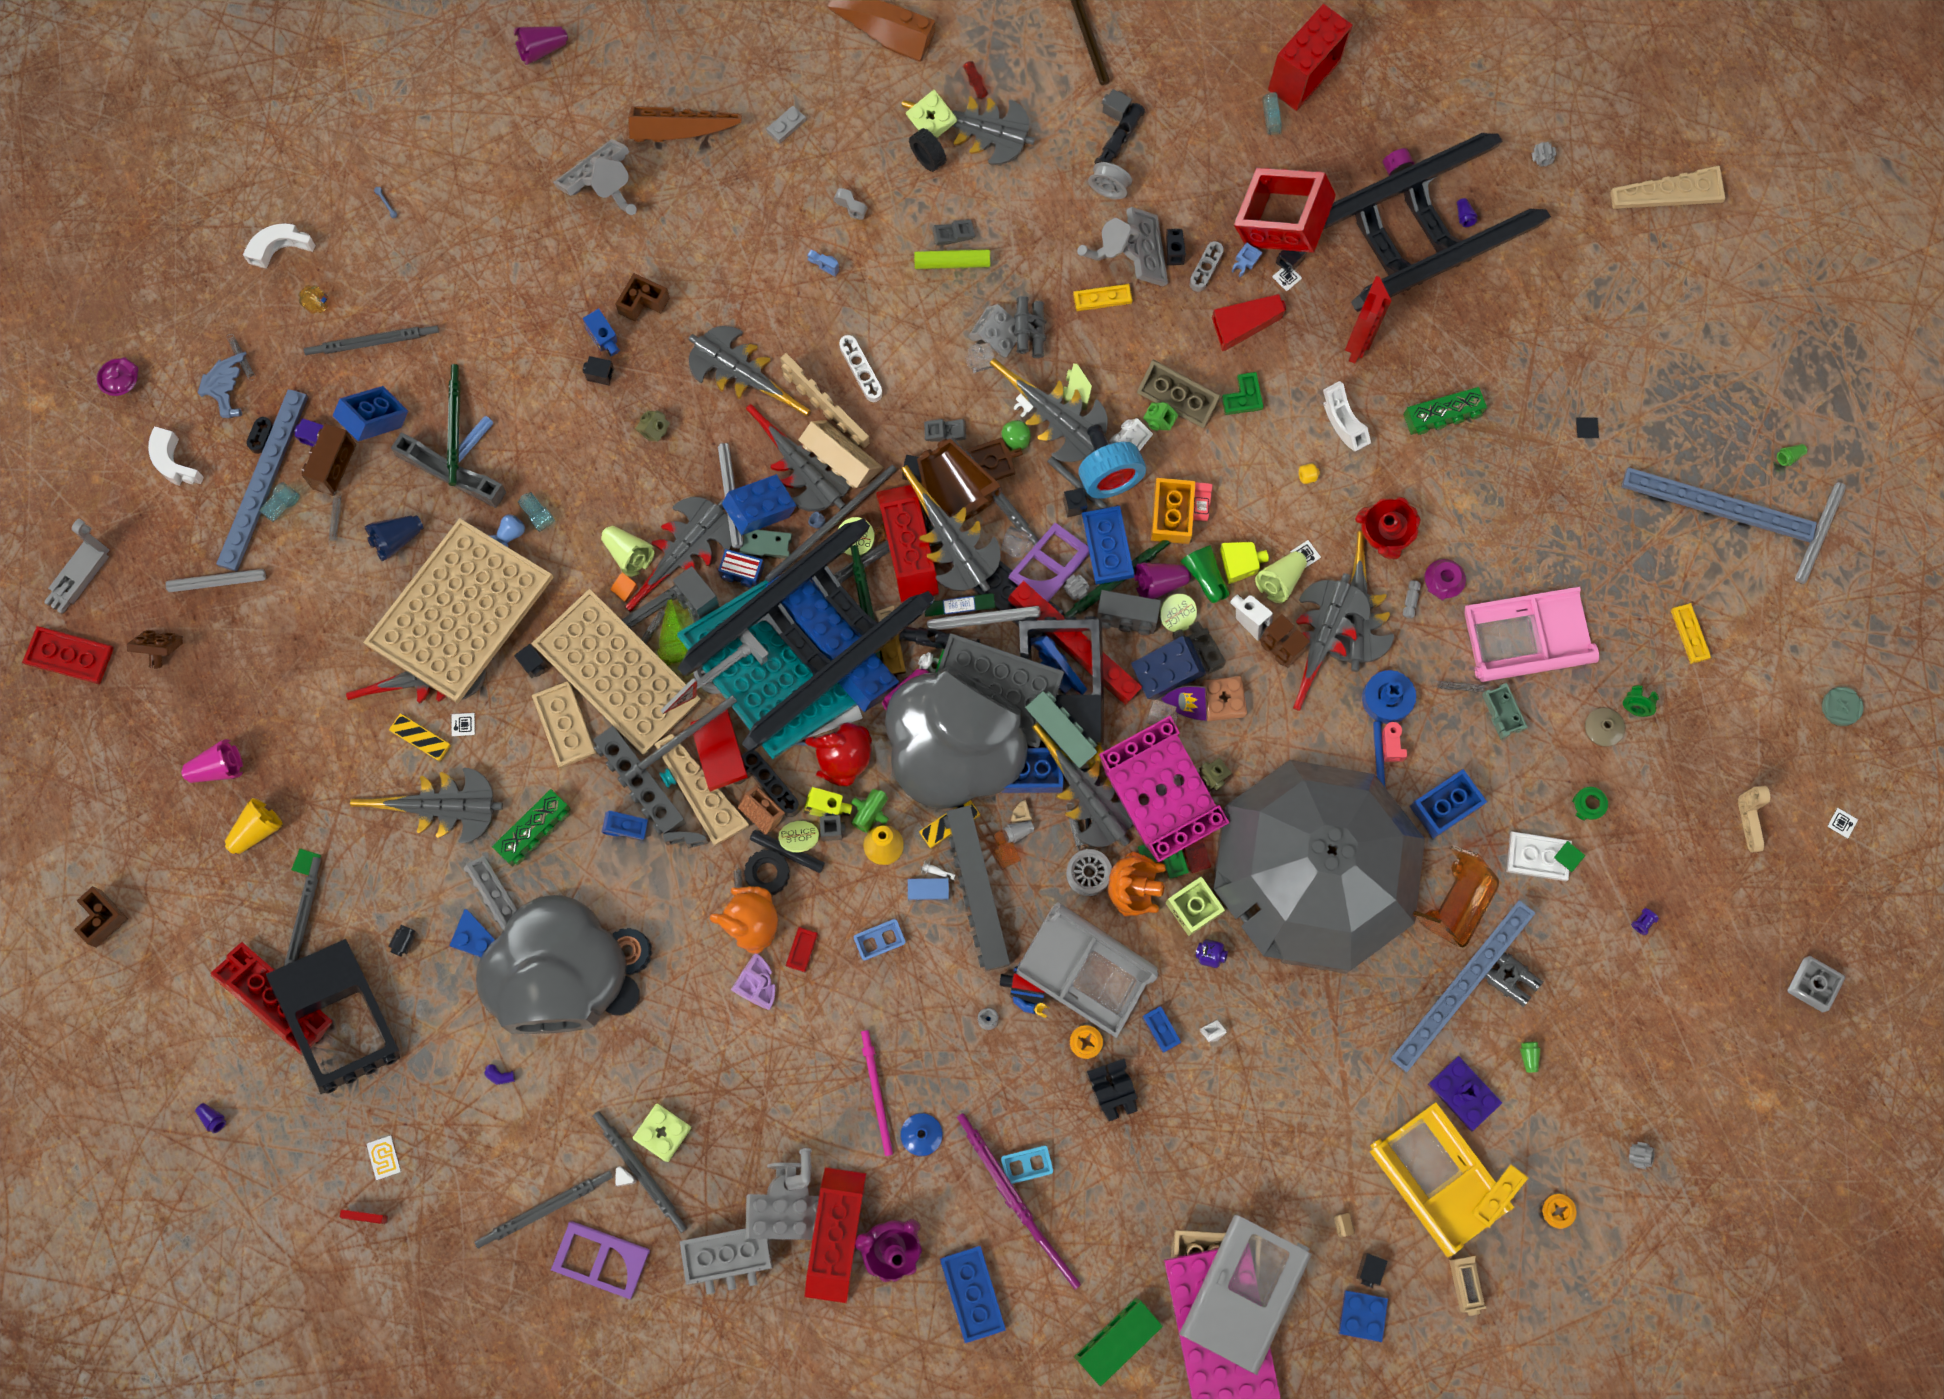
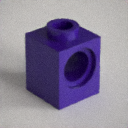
M302 418L300 424L295 428V437L300 443L313 447L317 442V434L324 425Z

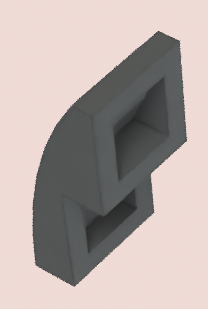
M954 220L952 224L934 225L932 228L936 245L953 244L975 238L971 220Z
M943 419L924 422L926 441L940 442L952 437L956 441L966 440V422L964 419L946 422Z
M671 832L663 834L664 842L667 846L686 841L688 848L708 844L706 836L698 833Z

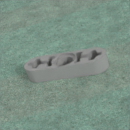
M1211 242L1206 247L1190 279L1192 290L1200 292L1206 288L1222 257L1224 249L1221 243ZM1214 248H1215V249H1217V252L1214 254L1213 259H1212V258H1210V256H1211L1212 251H1213ZM1203 263H1209L1212 266V268L1210 270H1204L1201 267V265ZM1201 274L1203 276L1201 283H1199V285H1197L1195 283L1196 281H1198Z

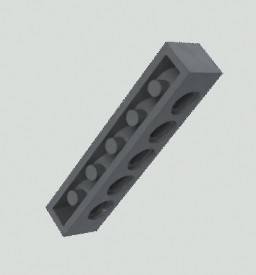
M613 725L593 739L596 744L594 747L600 757L604 755L607 758L606 765L612 772L617 771L620 775L617 778L624 788L626 786L629 787L632 791L629 795L635 803L640 802L643 808L641 811L647 819L651 817L654 820L655 824L653 827L659 835L675 832L686 824L684 818L646 769L643 770L644 773L636 775L631 780L626 778L625 773L631 770L635 763L639 764L640 760ZM619 748V752L616 755H610V750ZM623 764H631V768L629 770H621ZM636 779H643V783L640 786H633V782ZM647 795H655L652 802H645ZM666 810L667 814L663 818H658V811Z

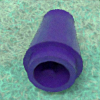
M1466 198L1458 200L1459 223L1463 227L1473 226L1477 222V214Z
M205 1103L200 1104L195 1109V1113L208 1132L217 1133L225 1126L226 1120L224 1115Z

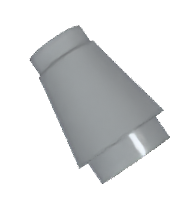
M1029 820L1027 822L1007 824L1002 830L1007 843H1015L1034 832V827Z

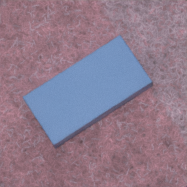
M948 878L908 879V900H949Z

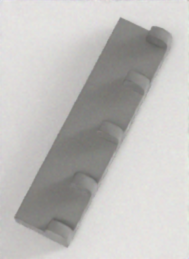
M485 856L467 863L464 871L469 873L474 882V887L478 888L484 898V904L489 906L494 915L495 922H498L503 930L509 918L517 909Z

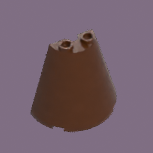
M944 439L937 444V449L934 451L928 449L921 454V457L917 458L923 487L949 518L955 516L965 507V521L990 506L994 502L993 497L995 495L999 496L1002 488L994 478L952 439Z

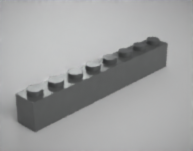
M971 806L946 811L947 817H943L946 829L950 828L951 836L948 839L951 849L955 848L956 856H953L955 867L960 868L961 876H958L960 888H965L966 895L963 896L965 908H970L971 915L968 916L970 928L974 927L976 935L973 936L975 948L979 947L981 955L978 956L980 968L984 967L986 972L1007 967L1010 965Z

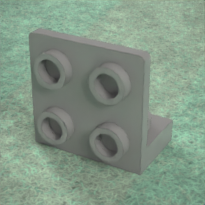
M998 304L988 306L968 337L972 341H985L1005 358L1017 342V337L1014 335L1015 319Z

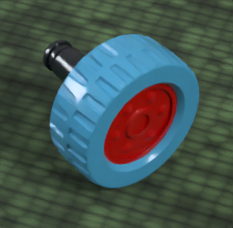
M1096 424L1088 428L1087 434L1090 436V441L1095 451L1087 456L1079 466V476L1088 495L1098 499L1109 498L1119 495L1138 484L1146 474V465L1137 446L1131 442L1109 444L1100 425Z

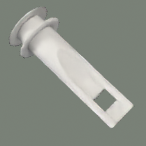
M924 861L922 871H926V874L929 872L943 877L948 875L951 876L950 879H955V874L945 872L931 865L930 861L929 864Z

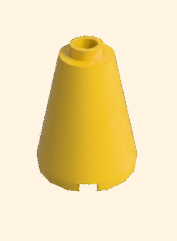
M252 798L248 801L226 837L225 848L232 854H241L279 830L283 824L279 816L272 809L268 811L264 808L266 806L264 802Z
M879 825L872 828L866 834L863 847L869 860L878 865H889L897 861L902 855L904 841L900 832L894 827Z

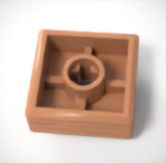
M1241 676L1202 681L1201 686L1206 687L1207 721L1243 718L1246 716L1247 708ZM1222 695L1228 697L1227 702H1224L1223 699H1220Z

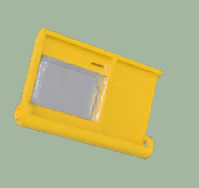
M1436 1102L1383 1141L1379 1138L1370 1145L1372 1148L1369 1151L1447 1258L1457 1253L1464 1247L1466 1242L1487 1227L1472 1215V1212L1496 1182ZM1509 1202L1497 1219L1515 1208L1511 1202Z

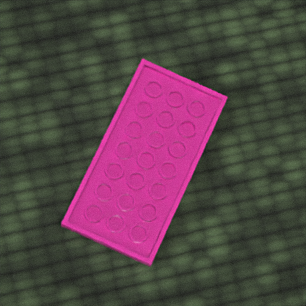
M1247 1243L1228 1284V1289L1261 1306L1249 1243ZM1218 1249L1164 1260L1178 1333H1180ZM1179 1334L1192 1399H1280L1270 1348L1258 1374L1255 1375Z

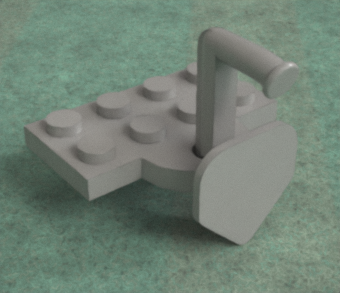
M614 139L605 143L553 182L559 190L570 196L579 193L583 186L591 185L596 194L602 198L612 195L618 207L627 214L634 215L637 211L636 206L628 204L619 191L629 178L627 170L620 161L624 160L625 155L630 151L625 145Z
M1130 207L1126 210L1128 224L1119 218H1113L1103 226L1102 240L1104 247L1094 251L1088 249L1085 245H1081L1077 249L1078 255L1097 261L1107 257L1114 258L1123 252L1129 259L1134 261L1137 279L1162 287L1168 284L1158 216Z
M810 1148L799 1150L801 1163L767 1164V1168L776 1170V1178L768 1186L767 1195L749 1194L746 1197V1239L812 1240L819 1196H809L808 1192L812 1168V1150ZM796 1169H801V1175H796Z

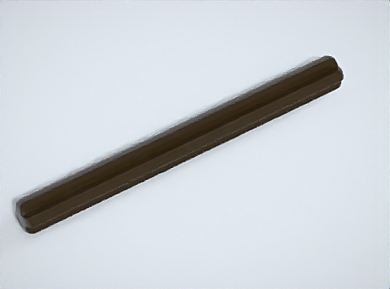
M1071 0L1098 81L1102 86L1109 83V76L1082 0Z

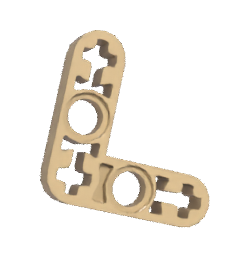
M1767 786L1753 787L1738 798L1739 811L1750 852L1764 850V840L1757 810L1770 802V792Z

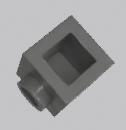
M1112 89L1110 94H1106L1102 100V113L1120 122L1124 115H1127L1132 99L1123 92Z
M840 815L820 817L822 841L842 840V834H846L845 822H841Z

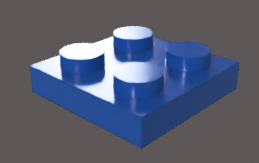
M1344 1290L1338 1334L1382 1342L1388 1299Z

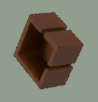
M1281 614L1265 629L1260 642L1267 652H1271L1276 656L1275 659L1280 665H1285L1289 668L1305 652L1311 641L1298 629L1289 637L1287 634L1295 626Z

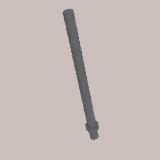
M733 695L642 762L639 764L635 763L633 768L625 773L626 778L631 780L636 775L644 773V769L735 704L737 699Z

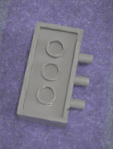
M746 1228L679 1241L686 1285L705 1282L707 1295L715 1293L713 1280L726 1278L728 1290L736 1289L735 1276L747 1274L749 1286L757 1285L756 1272L773 1269L769 1239H746Z

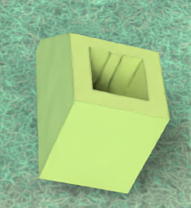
M1074 363L1072 370L1068 369L1066 381H1069L1068 387L1064 386L1062 398H1065L1064 404L1068 403L1077 389L1082 399L1081 409L1086 410L1092 385L1078 364Z

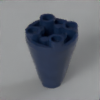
M417 515L372 522L364 526L369 535L367 537L368 543L372 548L376 547L377 555L381 561L393 556L424 529Z

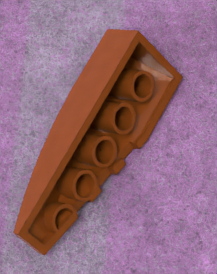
M631 106L628 116L629 139H634L636 142H643L645 139L653 140V142H663L664 140L702 136L740 124L742 122V114L717 112L716 115H712V112L705 110L693 113L691 109H683V111L676 112L672 107Z

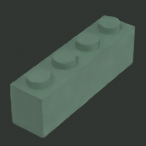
M1042 691L1025 708L1079 768L1082 767L1097 753L1095 750L1097 747L1096 743L1090 737L1086 739L1081 734L1084 730L1077 722L1074 724L1068 719L1070 714L1063 707L1059 709L1054 704L1057 700L1049 691L1046 694Z

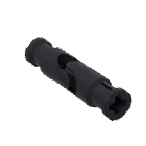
M1138 103L1131 104L1130 111L1127 115H1124L1114 130L1112 137L1103 147L1102 154L1099 158L1095 159V164L1100 162L1111 163L1118 156L1122 144L1127 142L1137 127L1138 120L1146 113L1143 106Z
M906 627L900 632L899 640L915 642L917 645L945 649L950 633L946 634L922 627L918 629ZM935 636L936 640L932 642L928 638ZM980 639L972 640V641H975V642L980 643Z

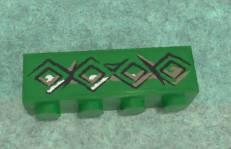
M1476 387L1406 408L1403 416L1410 434L1417 433L1422 435L1430 429L1435 428L1439 430L1451 423L1454 425L1460 424L1465 419H1478L1483 416L1487 405L1480 388Z
M550 789L492 848L512 867L515 864L519 865L525 859L524 855L529 850H534L540 844L539 840L543 836L551 834L555 829L554 826L559 821L562 822L568 817L571 810L570 807Z

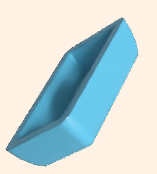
M1047 1146L1025 1150L1001 1158L1004 1173L1011 1184L1053 1173ZM1040 1155L1043 1159L1044 1168L1034 1171L1031 1167L1030 1158ZM1019 1160L1022 1162L1024 1172L1023 1174L1013 1176L1010 1163Z

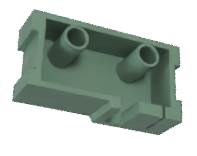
M755 530L742 535L744 544L740 548L741 554L755 558L756 555H759L761 558L773 557L783 559L790 555L789 546L792 543V533Z
M1507 683L1500 685L1495 690H1486L1482 694L1500 740L1507 738L1512 733H1520L1528 728Z

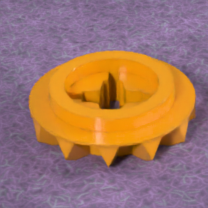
M1084 1025L1073 1031L1069 1043L1075 1055L1080 1058L1089 1059L1099 1054L1103 1046V1039L1096 1028ZM1090 1034L1091 1036L1089 1042L1094 1047L1086 1046V1048L1081 1050L1083 1043L1080 1041V1039H1086V1037H1088Z
M1554 1194L1543 1202L1544 1205L1541 1211L1543 1212L1544 1220L1550 1226L1562 1229L1569 1227L1574 1222L1576 1207L1574 1202L1566 1195ZM1555 1205H1557L1558 1208L1566 1207L1565 1209H1563L1564 1211L1561 1212L1562 1217H1560L1559 1215L1552 1216V1214L1556 1211Z

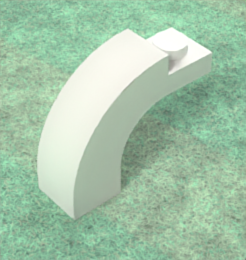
M276 224L258 232L248 243L243 256L249 264L267 269L272 255L280 248L292 246L313 252L315 244L310 235L299 232L295 225Z
M1339 381L1323 389L1326 400L1323 403L1332 426L1342 441L1353 451H1357L1370 444L1368 428L1353 414L1348 404L1344 384Z
M154 426L148 448L151 461L156 469L167 480L180 486L182 481L188 484H193V482L201 484L204 477L198 470L181 466L174 462L173 454L179 438L172 431Z

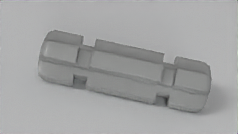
M1411 580L1409 582L1408 589L1410 590L1407 591L1404 605L1406 607L1403 609V616L1405 618H1413L1415 615L1414 609L1416 608L1419 595L1417 591H1420L1421 586L1419 581Z

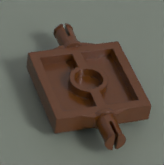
M1003 437L966 449L978 465L996 481L1015 475L1012 458L1023 455L1021 447L1010 451L1006 447Z

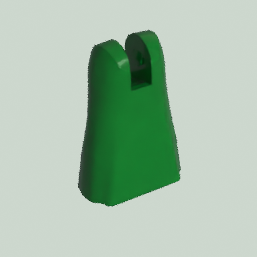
M1211 545L1192 552L1180 561L1199 582L1211 603H1216L1229 597V590L1219 572Z

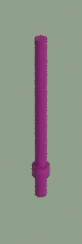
M997 1185L996 1188L998 1189V1191L1001 1193V1195H1002V1196L1004 1197V1199L1006 1200V1201H1005L1006 1205L1009 1207V1209L1012 1208L1011 1205L1009 1204V1202L1007 1201L1006 1197L1004 1196V1194L1002 1193V1191L1000 1190V1188H999L998 1185ZM1044 1237L1043 1240L1038 1242L1074 1290L1081 1286V1283L1047 1239Z

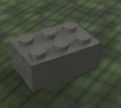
M692 566L673 579L675 586L673 590L676 593L677 601L684 610H688L693 622L698 621L720 607L716 595Z
M1102 590L1096 619L1102 622V628L1105 629L1114 627L1119 628L1122 632H1130L1131 630L1137 631L1140 635L1148 636L1154 634L1161 600Z

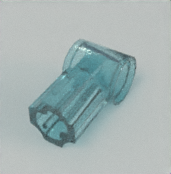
M281 482L274 488L273 496L259 511L270 521L274 522L287 507L290 508L297 503L300 495L285 482Z
M532 492L521 496L518 503L530 517L529 520L538 532H541L555 522L551 513L546 507L543 508Z

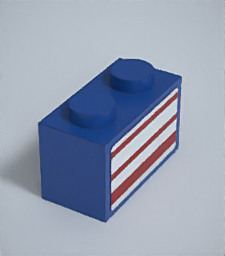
M725 549L718 572L720 577L727 582H733L734 580L741 582L740 584L745 587L751 588L759 584L764 569L763 559Z

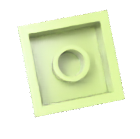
M1202 876L1166 901V905L1188 936L1194 934L1225 911Z

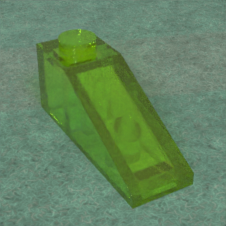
M672 599L667 601L659 638L660 649H657L659 658L664 660L666 665L681 662L687 653L686 647L677 637L681 628Z

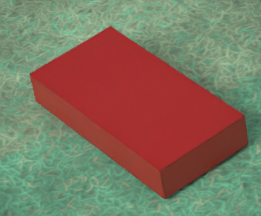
M798 927L785 965L786 967L806 972L818 933Z
M341 1210L339 1216L341 1219L385 1224L388 1219L386 1215Z

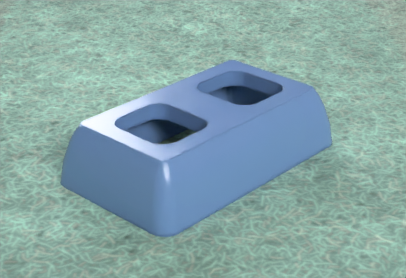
M896 919L854 935V940L862 960H868L905 944V939ZM893 930L897 940L887 945L882 934ZM874 938L877 949L872 952H866L863 945L864 940Z

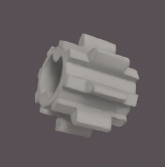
M1549 142L1535 145L1534 152L1532 153L1533 162L1536 161L1539 167L1552 164L1554 156H1557L1555 147H1552Z
M1080 574L1076 577L1072 575L1066 580L1064 589L1071 599L1075 600L1078 598L1080 600L1087 595V590L1090 587L1083 576H1080Z
M1638 1142L1637 1145L1632 1144L1629 1162L1634 1164L1636 1168L1646 1169L1647 1166L1652 1167L1655 1149L1650 1147L1648 1143Z

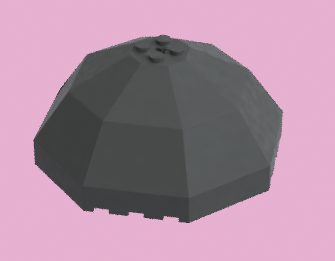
M1289 760L1224 807L1223 812L1229 824L1221 827L1219 832L1214 868L1216 873L1214 891L1234 918H1240L1244 924L1241 927L1264 957L1281 959L1283 964L1347 974L1415 924L1425 838L1375 774ZM1327 846H1335L1337 848V855H1329L1327 853V851L1329 850ZM1257 903L1261 910L1250 918L1247 912Z

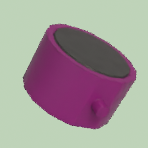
M1406 148L1390 153L1383 160V165L1389 176L1415 164Z

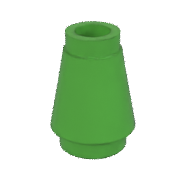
M1804 444L1782 448L1777 453V460L1782 466H1791L1807 454V448Z
M1538 1042L1521 1043V1048L1519 1049L1526 1072H1539L1541 1047H1538Z

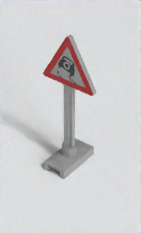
M747 630L738 637L743 644L738 647L736 652L702 676L698 681L693 678L661 709V712L664 714L696 698L699 688L708 684L741 658H745L752 653L759 663L763 665L768 661L766 656L769 653L751 632Z

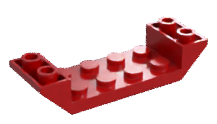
M912 485L876 492L901 603L911 596L927 591L932 596L939 595L934 563L927 558V555L931 554L929 543L919 540L920 536L927 533L919 499Z
M825 1167L818 1200L804 1297L847 1303L855 1241L867 1173Z

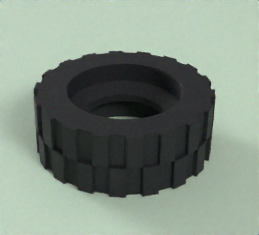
M921 128L909 137L910 148L916 159L925 169L934 172L946 163V154L941 143L928 129Z
M764 849L760 852H755L752 857L748 858V862L745 864L744 875L748 886L764 888L771 895H776L787 886L788 879H790V869L783 855L781 856L777 851ZM764 863H771L777 869V876L772 882H762L757 876L758 868Z

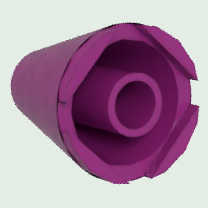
M560 26L516 27L514 29V36L518 35V41L515 42L521 60L526 61L525 65L531 64L563 47L568 40L566 30Z
M1143 562L1137 564L1134 570V580L1139 583V587L1136 588L1139 597L1156 599L1185 586L1191 579V573L1184 565Z

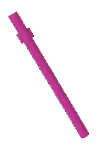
M869 1030L861 1032L864 1046L862 1052L863 1057H866L884 1154L889 1156L893 1155L874 1059L876 1053L874 1046L871 1044Z

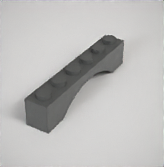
M401 432L391 447L396 457L448 483L449 469L447 468V459L427 448L416 439ZM460 466L457 469V482L454 487L497 508L506 494L501 483Z

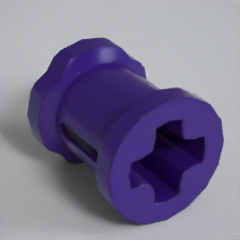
M1644 908L1641 916L1637 921H1633L1631 926L1638 933L1647 935L1648 929L1653 923L1658 922L1659 918L1654 912Z

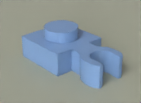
M1246 243L1236 256L1235 260L1238 262L1234 264L1232 272L1239 268L1241 269L1239 277L1243 276L1245 268L1247 267L1251 270L1261 257L1262 252Z
M810 250L807 255L809 257L808 261L819 265L820 269L833 276L837 275L839 265L834 257H827L824 254L819 255L814 250Z

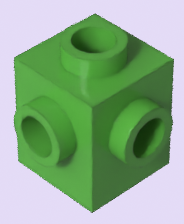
M1151 403L1143 419L1152 430L1170 431L1178 414L1168 403Z

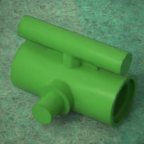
M872 789L866 800L861 801L854 797L851 804L857 807L858 813L851 824L865 833H868L875 821L885 825L889 818L883 815L881 810L888 801L886 793L881 790Z

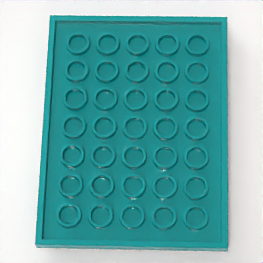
M764 580L679 631L677 637L689 650L761 592L769 582ZM765 620L753 625L748 630L769 653L766 656L768 661L761 665L751 653L747 657L741 658L712 680L725 699L732 695L737 699L732 708L749 730L757 721L813 676ZM737 638L701 668L705 673H708L736 652L743 643ZM838 683L832 690L828 691L769 741L764 743L762 747L773 760L857 704Z

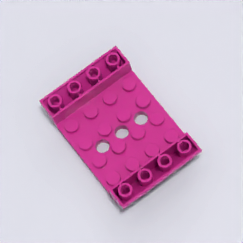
M1171 716L1099 754L1105 773L1145 846L1158 862L1229 824L1220 805L1216 806L1181 743L1178 737L1180 732ZM1175 775L1183 777L1184 782L1181 786L1174 784L1173 778ZM1158 784L1166 787L1165 795L1157 794L1156 787ZM1140 794L1148 796L1149 802L1147 805L1139 803L1138 797Z

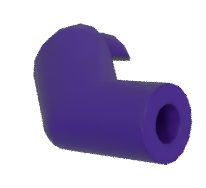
M489 1064L486 1066L485 1077L494 1084L501 1085L515 1082L513 1071L500 1073L495 1065Z

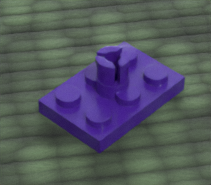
M1459 1056L1428 1083L1431 1089L1471 1132L1502 1104L1497 1096Z

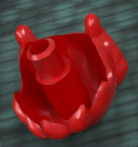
M1399 497L1396 500L1392 498L1381 499L1371 507H1363L1359 510L1355 521L1361 524L1363 536L1373 548L1378 550L1381 556L1395 560L1401 556L1402 550L1417 538L1421 519L1416 508L1410 506L1407 499Z
M847 722L841 724L836 732L818 737H808L805 740L808 746L816 749V757L821 769L817 771L816 776L823 778L831 784L842 787L852 785L856 777L866 769L870 762L872 738L868 729L863 726Z

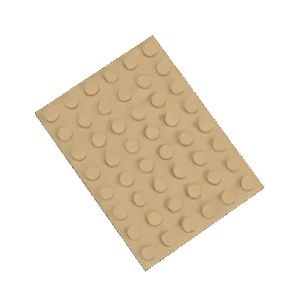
M459 518L363 643L458 704L554 577L548 571Z

